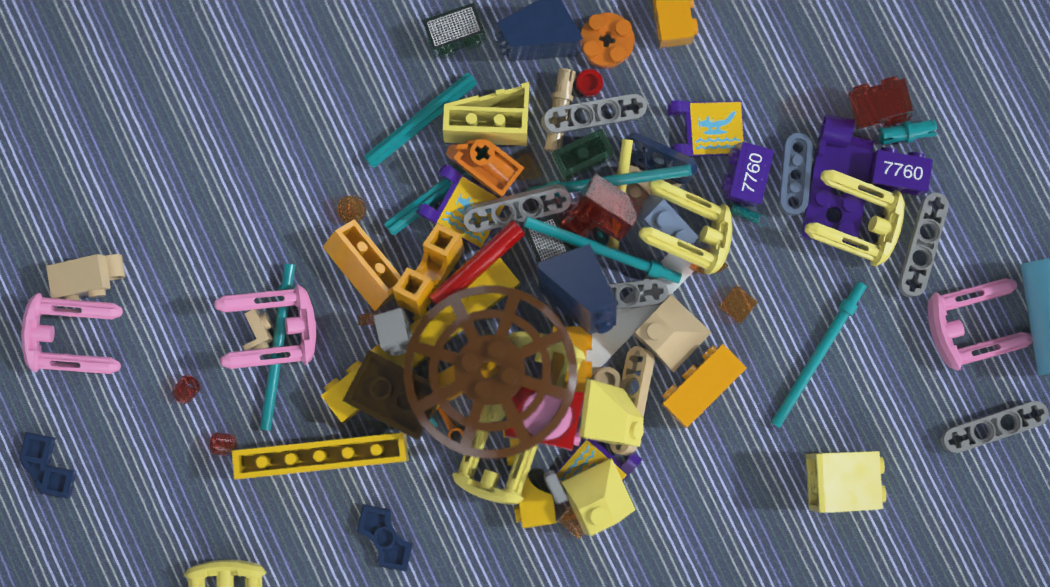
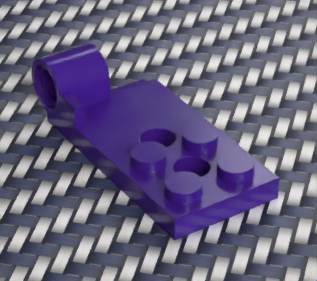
M825 114L811 174L808 206L805 209L800 238L817 241L810 238L804 230L808 223L815 222L848 235L859 237L865 200L845 192L842 196H836L832 193L831 187L827 186L820 178L822 171L836 170L868 183L874 152V141L852 137L854 119ZM833 208L840 213L839 222L832 223L826 218L828 209ZM842 240L843 243L857 247V245Z

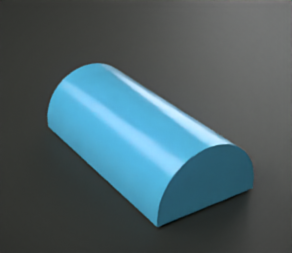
M1050 258L1020 265L1038 376L1050 375Z

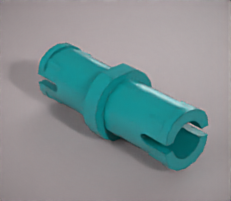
M934 119L915 123L905 121L901 125L881 127L878 132L882 134H878V139L881 145L901 141L912 143L914 139L935 137L937 132L934 130H937V124Z

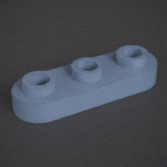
M804 133L792 134L785 141L783 147L779 207L783 213L789 216L801 214L808 206L813 143L810 137ZM794 144L801 146L802 151L800 153H796L793 150ZM792 171H796L799 174L798 180L791 178L790 173ZM789 198H794L797 201L796 207H791L788 204Z

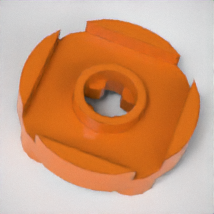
M614 13L592 15L581 30L583 37L582 52L587 60L598 68L611 69L617 67L618 64L626 61L633 51L635 37L632 25L620 15ZM606 34L611 35L615 43H610L609 47H604L603 41L599 40L600 37H605Z

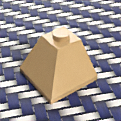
M670 295L633 335L674 373L712 332L674 296Z

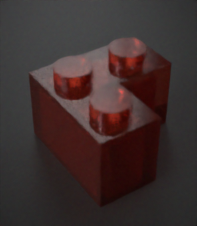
M897 76L881 80L880 85L870 87L869 84H862L852 88L853 92L848 93V99L856 130L881 123L883 127L911 120L913 108L905 78L898 80Z
M595 174L572 200L559 226L582 237H586L596 226L617 241H620L633 227L643 204L598 174Z

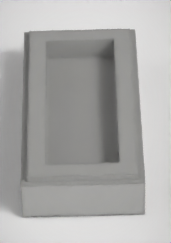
M551 469L545 472V481L556 503L560 504L568 500L554 470Z

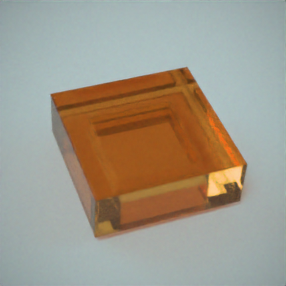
M735 285L718 308L740 325L758 302Z

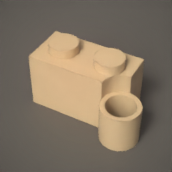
M96 254L46 266L51 298L80 300V297L89 296V298L106 296V290L111 289V280L126 277L121 254L106 256Z

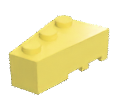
M529 82L522 83L521 86L504 90V88L495 90L493 94L481 97L477 95L444 104V143H465L467 140L486 139L494 145L527 146Z

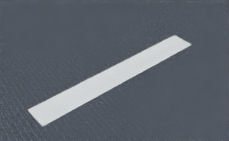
M670 253L660 263L663 264V267L682 273V277L678 284L661 277L657 278V280H661L666 284L668 288L667 298L698 267ZM646 276L642 281L652 280L655 278ZM652 285V289L646 292H642L643 286H638L640 291L639 302H645L644 296L652 295L654 300H658V296L663 294V291L658 290L656 285ZM632 291L622 302L632 303L635 300V292ZM661 304L617 310L616 325L610 331L602 334H592V350H587V361H592V376Z

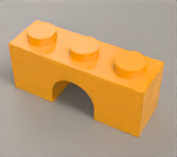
M438 223L422 245L424 253L417 269L414 271L407 267L392 289L397 305L419 316L423 315L432 301L429 295L444 283L465 251L461 234Z

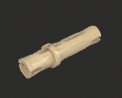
M565 68L558 70L555 92H552L551 97L553 100L552 108L570 105L573 102V95L571 94L576 74L574 70L571 71ZM553 114L549 124H554L555 128H557L559 123L567 121V116L555 118ZM548 133L544 150L553 152L561 148L564 133Z

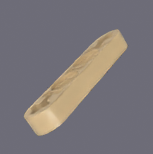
M634 346L627 353L620 388L626 391L642 417H644L654 366V355L649 349ZM638 357H643V361L637 362ZM635 371L641 372V374H640V375H636V374H634V372H635ZM637 380L639 382V389L635 394H632L630 386L633 381ZM609 444L610 449L614 453L624 456L633 454L637 449V446Z

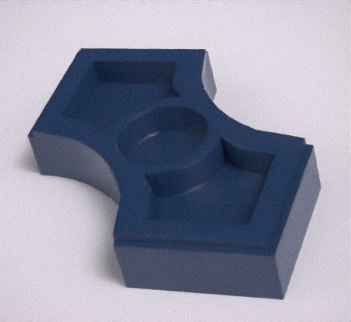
M363 504L357 532L367 536L375 544L379 554V566L407 572L413 543L404 540L395 531L391 521L392 509Z

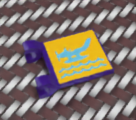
M673 100L667 105L668 116L685 115L686 144H674L673 147H670L689 157L728 156L730 149L735 144L745 142L742 101L687 102Z
M447 164L442 165L437 175L451 182L449 189L437 210L425 203H421L416 214L461 234L462 240L480 250L485 245L493 229L482 232L468 230L464 224V212L473 204L498 199L499 197L463 176ZM501 205L496 209L495 213L499 218L506 205ZM491 208L486 209L487 215L478 216L477 212L472 213V218L469 221L474 220L475 224H479L480 218L488 216L489 222L493 221Z
M585 438L555 474L559 482H562L612 458L622 481H624L640 464L642 458L634 452L624 463H621L598 441Z

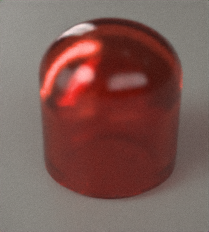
M190 375L182 376L172 389L174 399L182 404L191 402L201 390L200 383Z
M218 432L212 434L210 439V453L212 455L231 456L232 451L237 449V439L233 434Z

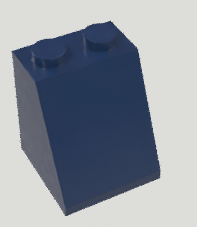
M537 0L497 22V33H495L497 41L495 42L502 56L507 54L510 61L571 57L581 54L583 37L561 0Z
M590 244L537 263L540 292L589 335L606 333L616 325L617 301Z

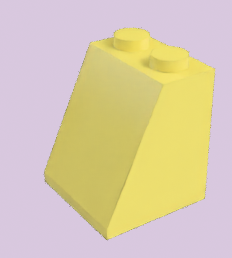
M879 451L806 454L808 507L810 511L826 513L883 509V502H886V489L884 485H881V474H884L885 465Z

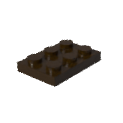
M369 350L342 401L419 441L425 428L413 413L407 398L404 384V368ZM412 372L414 392L419 401L432 394L433 391L429 380ZM438 404L424 411L429 421Z

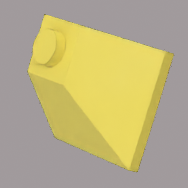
M587 379L579 437L614 445L640 447L644 432V418L623 388Z
M612 458L560 482L585 535L592 536L617 524L635 511Z

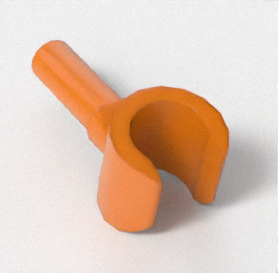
M441 407L437 410L448 429V438L453 440L451 438L453 431H459L463 436V429L455 426L448 414Z

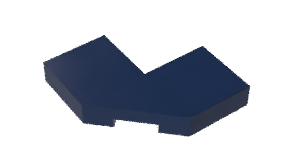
M25 432L19 460L34 480L38 491L42 494L67 499L71 498L77 471L50 465L56 437Z

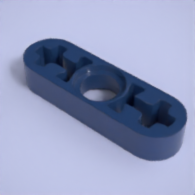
M630 133L624 138L633 140L637 149L636 151L632 150L630 161L649 170L668 168L670 163L672 167L690 164L691 176L670 179L679 184H686L695 176L697 165L691 157L639 133ZM652 153H660L664 157V164L656 163L652 158Z

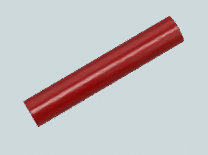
M514 221L509 222L429 295L432 302L436 305L451 294L467 289L525 235L523 230Z

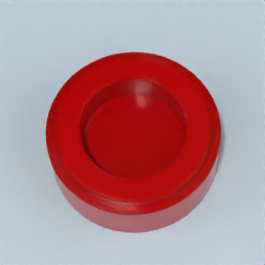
M585 69L578 74L576 90L581 96L593 98L601 92L603 78L598 71Z

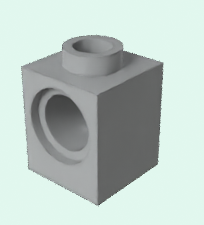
M401 308L374 315L380 347L388 355L398 356L405 354L412 337L406 313Z

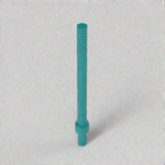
M690 164L563 183L557 180L547 182V185L528 187L526 192L559 184L567 188L569 193L691 176L692 171ZM554 193V198L561 197L560 193Z
M529 216L524 221L523 227L574 246L582 247L590 244L594 253L646 272L647 276L655 279L661 277L677 284L681 280L682 273L663 267V264L658 261L641 259Z
M284 264L282 284L278 285V290L295 288L292 286L296 265ZM289 306L278 307L272 347L284 346L286 333L285 318H288ZM283 352L272 353L270 359L282 358ZM281 364L269 365L260 430L271 431Z
M857 281L847 299L843 298L838 306L839 312L770 423L777 428L782 426L846 320L855 313L858 308L856 304L867 288L862 282Z

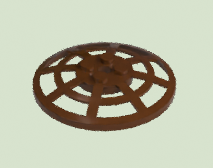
M483 285L451 294L437 303L422 318L408 343L404 360V384L413 413L434 439L447 448L463 455L481 459H499L515 456L532 449L557 429L566 416L574 398L577 384V360L568 331L559 317L547 305L534 296L518 289L505 286ZM484 293L509 296L504 311L481 310L469 314L460 299ZM520 299L540 310L553 323L557 331L541 337L531 324L516 316L515 312ZM451 305L457 320L452 322L442 332L435 346L418 342L429 322L441 310ZM485 318L500 319L495 335L479 336L472 322ZM513 323L523 329L532 338L533 342L518 349L511 341L506 339L511 324ZM462 327L469 342L459 353L443 349L450 336ZM563 341L569 364L567 389L550 384L551 361L547 348ZM538 352L540 353L542 380L525 375L523 359ZM414 353L431 357L429 362V379L433 393L419 401L416 398L412 380ZM439 360L455 365L456 381L443 388L440 387L438 379ZM488 362L495 363L499 368L498 374L494 378L484 377L482 374L484 364ZM521 386L537 391L531 404L521 413H518L511 398L518 393ZM462 391L473 401L468 418L456 411L446 399ZM549 395L563 400L550 423L538 434L530 437L523 422L537 411L545 396ZM439 403L440 407L449 417L465 426L461 443L453 441L441 433L427 419L424 411ZM501 404L508 417L507 420L500 422H480L484 405L494 406ZM513 427L520 441V444L502 449H478L472 447L477 430L496 432Z

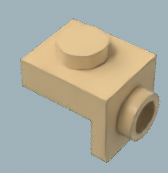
M251 310L245 313L256 339L243 345V350L269 348L268 344L273 342V337L269 331L272 325L266 313L261 314L258 310Z

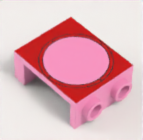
M521 386L518 393L512 398L518 413H521L531 404L537 391ZM575 391L566 416L557 429L542 441L541 444L560 447L572 451L573 445L579 446L581 437H579L580 428H577L579 417H582L584 393ZM549 395L545 396L537 411L523 422L530 437L538 434L550 423L563 400ZM513 427L505 430V437L518 439Z

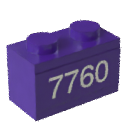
M746 142L735 144L728 154L727 163L730 164L728 174L724 175L721 183V190L724 191L722 198L751 206L761 205L774 150Z
M882 147L873 153L868 184L886 191L893 192L898 190L903 194L922 196L929 190L933 159L925 158V154L919 152H909L906 155L897 153V149Z

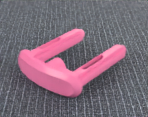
M1004 278L944 295L935 292L928 301L930 331L936 349L949 368L959 371L961 365L1024 349L1032 343L1031 333L1018 332L957 349L952 339L964 336L963 324L960 320L948 323L946 321V311L1011 294L1017 288L1015 280ZM978 293V297L960 302L955 300L956 297ZM992 345L995 347L994 351L976 356L972 355L974 350Z
M296 284L294 289L225 295L216 299L214 302L215 309L225 313L297 306L299 317L285 318V329L287 335L298 333L301 335L300 345L229 352L220 358L221 366L237 369L300 361L307 365L312 360L315 351L316 322L314 310L305 288ZM282 297V301L254 303L255 298ZM288 353L287 357L260 360V355Z
M41 293L35 294L27 303L22 321V350L27 367L34 373L38 372L39 369L112 374L119 371L121 364L112 357L41 352L40 342H53L55 329L52 325H40V316L47 314L112 320L122 315V308L115 303L44 298ZM56 306L77 307L82 310L57 308ZM55 361L77 362V363H80V364L59 363V362H55Z

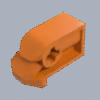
M486 139L467 140L465 144L449 145L446 156L455 165H458L499 198L503 197L524 169L517 161ZM485 148L487 150L486 156L489 159L482 158L480 161L477 160L475 149L481 151Z

